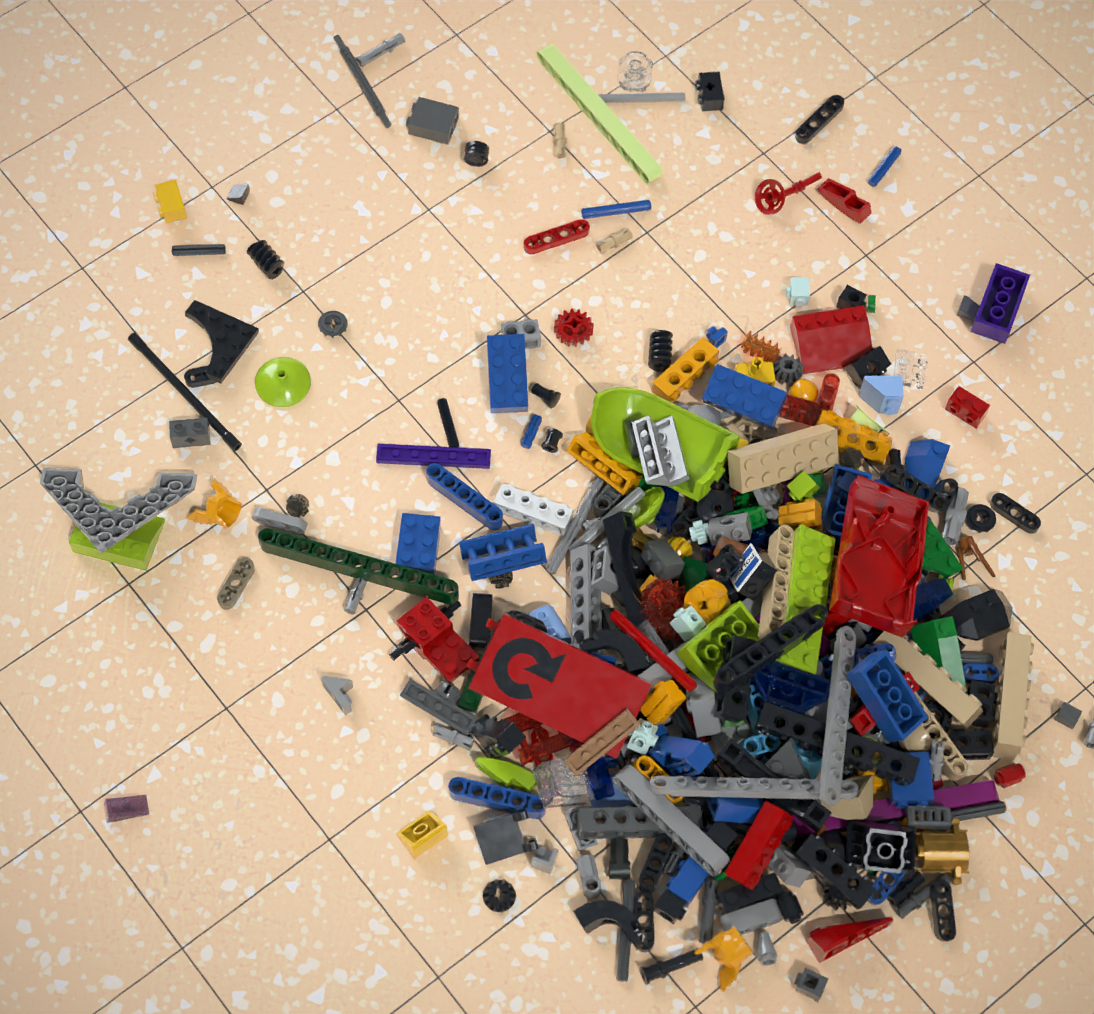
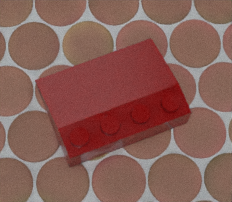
M864 305L792 316L790 330L797 356L801 360L800 363L804 366L803 374L845 368L846 365L873 348L869 321Z

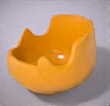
M800 379L795 381L788 389V398L792 404H799L801 407L809 406L817 400L818 388L813 382L807 379Z

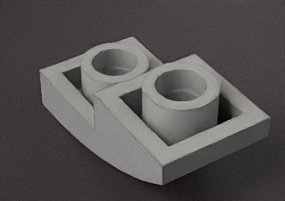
M584 805L564 811L578 851L598 844L597 839H578L576 816L579 808L585 807Z

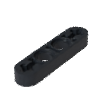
M840 95L831 96L798 127L795 135L796 141L800 144L810 142L842 111L845 102L844 98ZM826 111L830 116L824 117L821 115V112ZM817 122L819 126L812 127L810 123Z

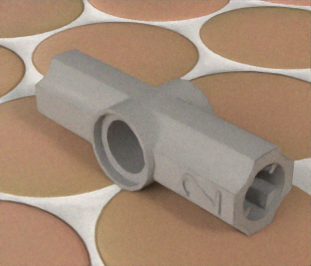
M958 488L945 513L942 537L947 545H957L960 538L961 527L964 525L967 514L965 509L969 492L965 488Z

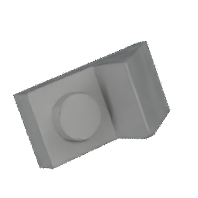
M322 677L321 681L324 689L344 715L349 714L352 711V700L346 692L353 688V681L343 678Z

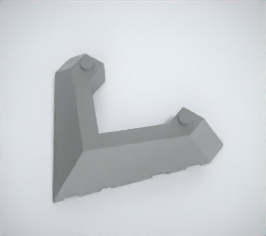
M43 468L40 484L102 554L193 492L198 476L197 474L159 472L156 486L150 488V492L143 496L139 494L128 500L127 505L121 508L116 507L112 510L102 506L93 494L87 493L84 490L82 469Z

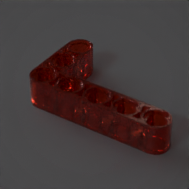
M834 373L825 375L817 402L787 395L784 405L789 408L783 407L779 417L815 426L822 410H833L840 378Z

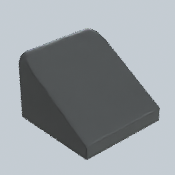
M964 295L957 316L974 321L980 305Z

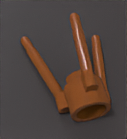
M966 536L958 541L960 547L957 548L960 564L963 567L961 571L962 580H966L963 554L966 556L974 554L979 562H983L991 576L995 577V573L979 550L973 537Z

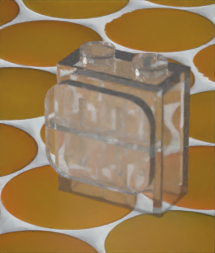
M567 757L554 758L537 766L533 770L534 779L537 782L539 797L543 807L585 805L595 796L587 769L576 777L563 761Z

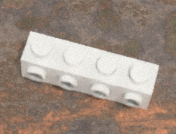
M502 483L493 502L494 505L502 510L504 515L528 524H534L536 527L560 536H564L573 518V509L568 505L557 504L549 498L538 497L530 491L519 490L511 484L506 485Z

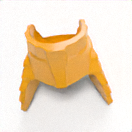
M212 478L211 487L218 493L207 498L205 511L195 509L186 518L201 525H212L215 523L228 529L237 520L242 509V503L233 498L232 494L221 482Z
M734 926L725 932H720L695 951L697 955L713 948L715 960L724 965L718 972L722 992L728 986L731 987L733 981H736L741 963L753 954L745 939Z

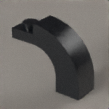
M598 630L596 631L598 639L594 640V637L586 638L579 644L580 649L588 653L602 649H611L618 652L625 660L627 670L631 674L648 669L646 657L639 644L633 638L620 631Z
M596 900L586 903L573 911L587 934L602 925L613 924L626 932L636 950L644 946L641 942V939L644 937L637 928L640 925L639 921L627 907L610 900Z

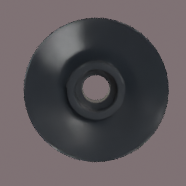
M710 490L696 505L699 520H702L703 524L708 523V525L710 518L722 517L724 514L734 511L732 499L721 490ZM715 505H718L720 507L719 512L715 511Z

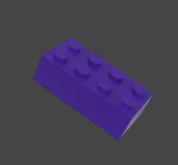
M996 263L970 332L1006 344L1030 274Z

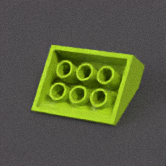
M99 502L102 506L108 507L110 510L117 507ZM154 517L102 554L77 526L74 528L69 544L74 553L147 571L166 520Z
M738 601L729 605L717 618L712 620L680 648L676 654L691 672L718 694V691L713 686L717 670L722 667L726 639L737 635L758 642L760 640L758 636L759 624L744 604Z

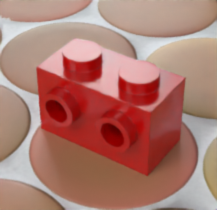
M958 386L950 396L945 410L977 429L986 417L991 405Z

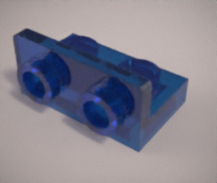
M606 760L595 761L586 771L592 792L597 801L615 795Z

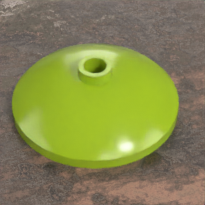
M277 357L267 361L259 368L255 376V388L258 396L265 403L274 407H290L299 403L307 396L311 387V377L307 367L299 360L290 357Z
M661 487L646 490V495L627 511L633 514L636 528L645 524L648 525L655 520V516L660 511L665 492Z

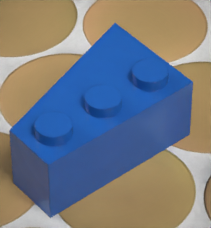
M662 735L648 752L672 776L684 777L701 774L715 757L711 752L710 746L704 742Z

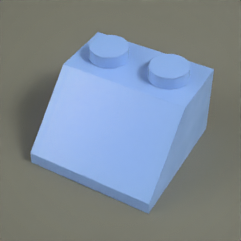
M864 376L859 397L879 414H898L904 397L902 376Z

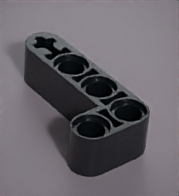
M895 465L885 466L879 472V478L883 483L901 492L922 499L919 496V491L922 489L925 492V497L922 500L929 502L928 510L933 513L946 511L959 488L955 479L948 478L940 480L933 489ZM905 479L909 482L908 489L903 486ZM945 483H948L950 486L949 492L944 489ZM937 499L941 502L939 509L935 505Z

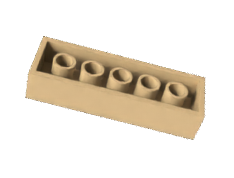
M825 423L727 451L730 487L742 494L796 478L803 471L810 474L833 467L835 464L839 465L837 429Z
M884 631L873 643L875 645L883 643L892 644L897 654L894 660L895 664L905 673L910 672L921 688L962 725L968 728L983 712L980 707L982 703L973 694L968 696L965 687L957 680L953 683L950 680L952 676L943 667L938 669L935 660L927 653L923 656L920 653L922 650L914 641L910 640L908 642L905 640L907 638L906 635L901 638Z
M1008 632L1000 646L999 676L996 683L998 697L996 704H994L995 719L992 725L994 749L992 757L1014 761L1017 754L1020 755L1022 747L1024 748L1026 744V736L1023 735V731L1028 723V717H1025V710H1028L1029 698L1026 697L1031 687V680H1028V674L1031 673L1033 662L1030 661V655L1034 651V643H1031L1032 636Z

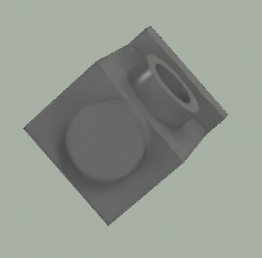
M805 968L803 973L798 972L794 981V984L797 985L795 991L819 1002L829 978ZM811 983L813 988L811 989L805 986V984Z

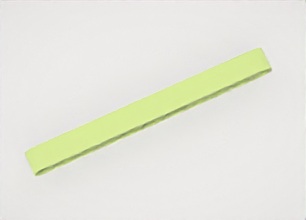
M553 44L536 53L541 65L643 182L649 184L663 175L662 168Z

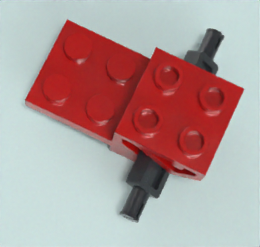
M426 596L397 620V626L405 636V639L397 645L398 648L389 654L393 661L403 653L407 654L414 649L423 660L426 659L451 684L469 669L466 666L470 658L475 661L480 659L479 655L453 630V623L449 620L454 616L453 612L462 606L459 601L448 607L444 606L439 610Z

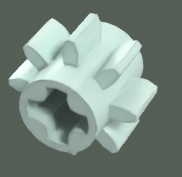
M702 520L693 522L694 527L689 528L692 541H698L699 545L708 543V523L703 524Z

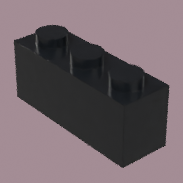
M774 872L760 877V881L753 890L740 884L718 892L716 899L723 916L770 899L777 900V897L783 893V889Z

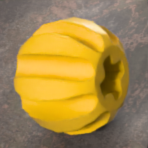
M676 536L668 540V543L681 559L684 556L691 558L692 546L686 539Z

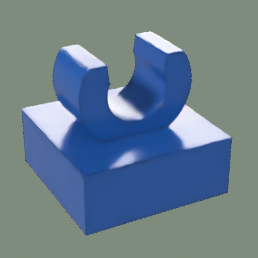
M714 326L707 329L706 337L716 348L726 341L728 331L724 327L718 331Z

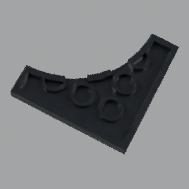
M194 300L185 311V317L197 323L202 329L204 328L209 335L212 345V357L205 371V377L222 384L258 335L259 328Z

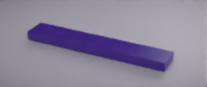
M378 444L376 463L429 466L436 463L442 467L490 469L491 449Z

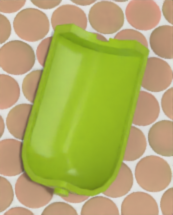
M614 387L597 393L593 399L594 406L592 409L591 426L595 440L611 458L642 474L644 472L640 457H632L630 454L625 421H636L649 415L654 423L672 416L676 422L690 479L668 487L697 502L708 494L711 490L710 485L714 480L718 482L725 472L723 466L728 459L727 451L736 449L741 437L680 406L643 390Z

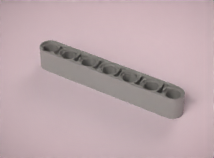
M627 764L612 777L615 786L708 874L716 876L730 862L727 854L663 794L660 796V794L656 795V793L650 792V782L632 765Z

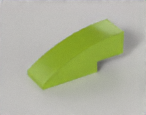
M478 757L475 760L476 768L502 787L510 788L514 785L522 792L532 793L539 784L538 776L518 765L492 758Z

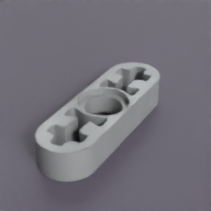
M255 508L252 515V520L259 524L300 535L305 533L308 525L303 519L263 508Z

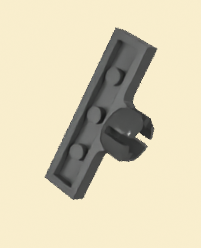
M409 679L400 694L401 698L458 730L465 736H469L470 731L468 729L478 721V718L456 706V702L461 696V692L456 686H451L449 682L442 681L436 690L431 691Z

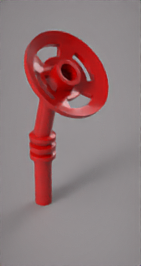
M818 172L803 181L799 180L792 184V187L785 190L779 181L766 179L758 185L755 191L756 206L763 214L774 215L784 206L785 197L802 192V190L806 189L805 187L822 179V175ZM769 184L770 186L767 187V188L764 190V192L762 193V190L764 189V187ZM776 185L780 188V192L776 189ZM761 199H765V202L769 205L768 209L763 206Z

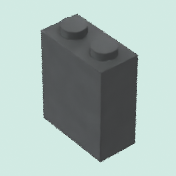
M418 97L417 102L413 103L411 117L408 116L406 121L408 134L449 145L459 119V107Z

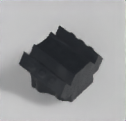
M856 819L848 820L846 863L850 862L855 867H861L865 870L900 874L901 872H914L915 827L859 821Z

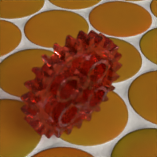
M662 578L661 580L656 579L654 582H651L642 591L643 595L640 599L643 602L640 603V606L645 609L641 613L647 615L644 620L651 622L649 627L654 626L655 633L661 631V637L667 635L669 640L673 637L675 640H678L681 636L671 626L670 622L675 618L673 614L684 606L687 592L684 591V585L678 587V581L672 584L670 578L667 581Z

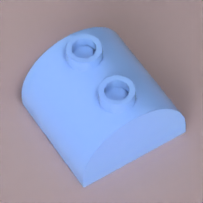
M543 606L528 614L543 621L547 628V634L571 643V636L553 606Z

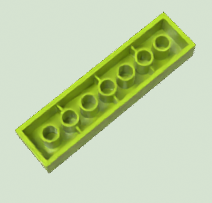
M800 525L794 530L795 536L785 623L815 604H821L826 607L835 538L804 525ZM823 627L807 640L771 663L769 670L802 683L816 675Z

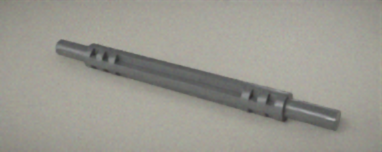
M335 35L334 40L340 49L339 52L376 116L380 117L385 128H390L392 124L385 114L386 110L349 47L344 44L340 35Z

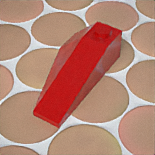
M891 916L828 926L822 930L818 927L809 933L810 936L806 942L817 961L821 963L891 926L894 920Z

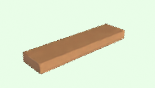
M626 709L563 761L577 777L639 727L640 723Z

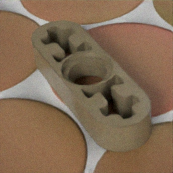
M240 559L217 596L218 604L222 609L229 610L235 606L254 574L255 567L251 559ZM249 565V569H245L243 572L242 566ZM233 580H240L242 582L238 588L231 586ZM229 596L230 601L224 603L223 598L226 599Z

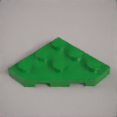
M930 521L926 526L922 569L929 572L931 570L935 571L947 579L962 571L963 567L933 522Z

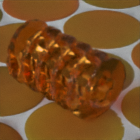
M750 330L741 346L743 353L747 354L750 351V356L752 357L757 353V357L762 358L764 356V361L766 362L769 360L770 362L776 361L783 346L779 349L778 342L772 346V339L765 343V336L758 340V333L751 337L752 331Z

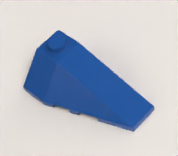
M934 439L911 441L905 457L906 472L934 489L951 445ZM906 480V489H908L909 482ZM921 489L919 496L923 499L925 492Z

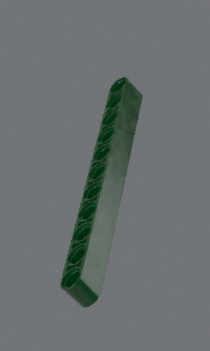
M271 528L262 529L258 534L262 551L353 578H360V580L363 579L367 582L425 598L427 596L431 600L452 605L459 600L458 584L452 579Z

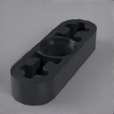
M1003 493L993 495L990 506L995 512L1026 533L1034 534L1039 530L1041 520L1037 515ZM999 500L1003 501L1000 505L996 504ZM1016 509L1020 512L1021 516L1014 517L1010 511ZM1034 522L1035 524L1032 527L1028 525L1029 523Z
M939 880L933 882L930 886L934 932L939 941L947 942L953 940L956 936L952 889L947 881ZM937 888H944V892H937ZM946 898V901L938 902V899ZM941 905L946 906L948 910L945 917L939 914L938 909ZM948 920V923H940V921ZM942 930H949V934H942Z
M639 891L634 898V915L637 920L642 916L649 918L650 924L648 926L638 925L637 928L641 931L642 936L643 932H647L646 939L651 943H648L647 947H642L638 950L647 953L652 950L655 942L653 897L647 891ZM641 897H645V900L649 901L646 902L645 911H642V903L638 902L641 900Z

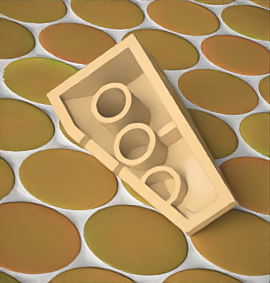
M872 775L847 778V780L853 781L858 785L856 798H850V800L848 798L846 800L840 798L837 804L830 807L825 806L826 804H823L822 801L821 804L832 812L830 816L846 820H863L867 818L873 808Z

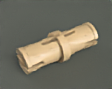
M558 122L554 124V157L562 159L566 156L565 144L567 143V138L565 137V124Z
M627 228L617 234H611L609 238L596 243L598 251L602 254L609 249L619 247L623 242L633 238L632 232Z

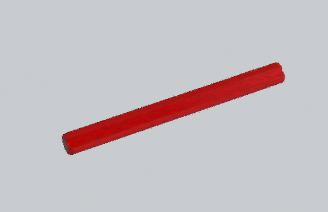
M618 610L611 612L610 620L628 636L633 638L649 656L688 692H692L697 688V682Z

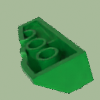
M953 616L913 626L910 629L912 639L922 650L920 653L923 656L927 653L935 660L938 669L943 667L952 676L950 680L953 683L957 680L966 689Z

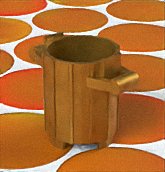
M951 819L950 831L916 832L918 841L915 847V857L919 864V868H916V871L951 872V883L953 885H960L962 883L961 874H969V871H967L969 866V841L966 833L968 830H959V819Z

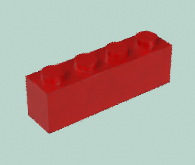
M765 801L724 874L753 890L760 881V876L765 867L769 865L774 851L779 847L782 837L790 828L794 817Z

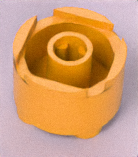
M702 581L687 592L683 609L685 610L692 606L707 623L705 625L707 626L730 605V599L727 595L728 591L719 581Z

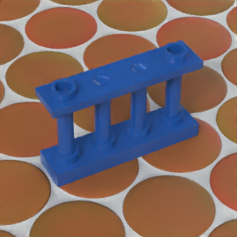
M534 524L459 542L462 560L468 558L471 560L467 561L471 582L547 563L544 544H534V542H537ZM525 544L527 545V547H523V548H519V549H516V548H515V547H517V546H521V545H525ZM508 549L507 552L497 554V551ZM489 554L487 557L478 559V556Z

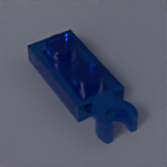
M661 485L665 496L661 509L655 520L659 521L656 526V532L659 533L661 527H666L667 534H670V522H675L679 492L668 486Z

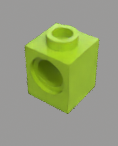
M805 471L787 485L790 489L788 494L795 501L799 500L801 502L810 498L820 489Z

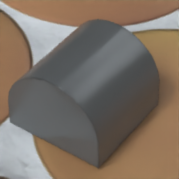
M1064 702L1055 721L1073 729L1081 716L1082 710Z

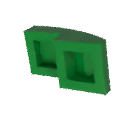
M763 506L744 508L723 515L728 516L748 512L752 530L768 524Z

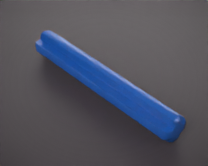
M650 200L590 207L583 208L581 215L583 219L634 213L651 210L652 205Z

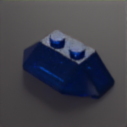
M774 661L752 676L764 702L766 701L801 715L829 699L831 680Z

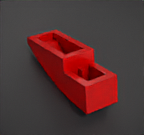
M830 178L817 188V191L830 204L860 224L872 214L871 203L857 197L855 190Z

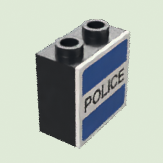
M750 543L742 554L745 558L744 563L729 578L736 591L754 601L777 572V568L766 552Z

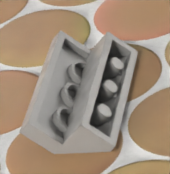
M648 415L632 422L646 483L675 486L689 480L690 477L675 419L671 416L654 423Z

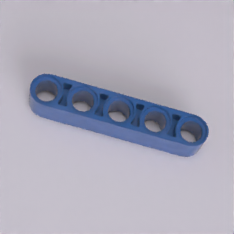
M433 463L427 467V483L488 529L499 530L502 527L503 512L499 507L441 465ZM432 474H438L439 476L433 477V476H431V475H432ZM449 484L454 485L451 488L446 487ZM463 495L469 496L468 498H465V499H464V498H461V496H463ZM482 506L483 509H476L475 507ZM497 517L498 520H491L490 518Z
M454 777L449 782V795L455 801L506 813H513L526 807L528 816L532 819H541L546 813V801L539 795L462 777ZM455 786H461L463 790L460 792H455L453 788ZM476 790H479L483 794L479 797H476L472 793ZM500 795L502 800L494 801L492 797ZM514 800H520L522 801V804L519 806H515L512 804V802ZM539 804L542 806V809L536 811L532 806Z

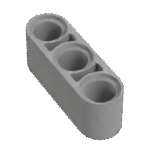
M770 899L727 913L719 919L724 932L734 926L743 935L782 921L783 917L776 899Z

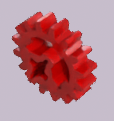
M571 308L569 313L564 310L563 315L558 314V320L554 321L556 338H561V343L566 341L567 346H570L571 343H574L575 347H577L578 343L584 345V341H590V336H593L594 323L591 322L592 318L587 317V312L581 314L580 309L574 312L573 308Z

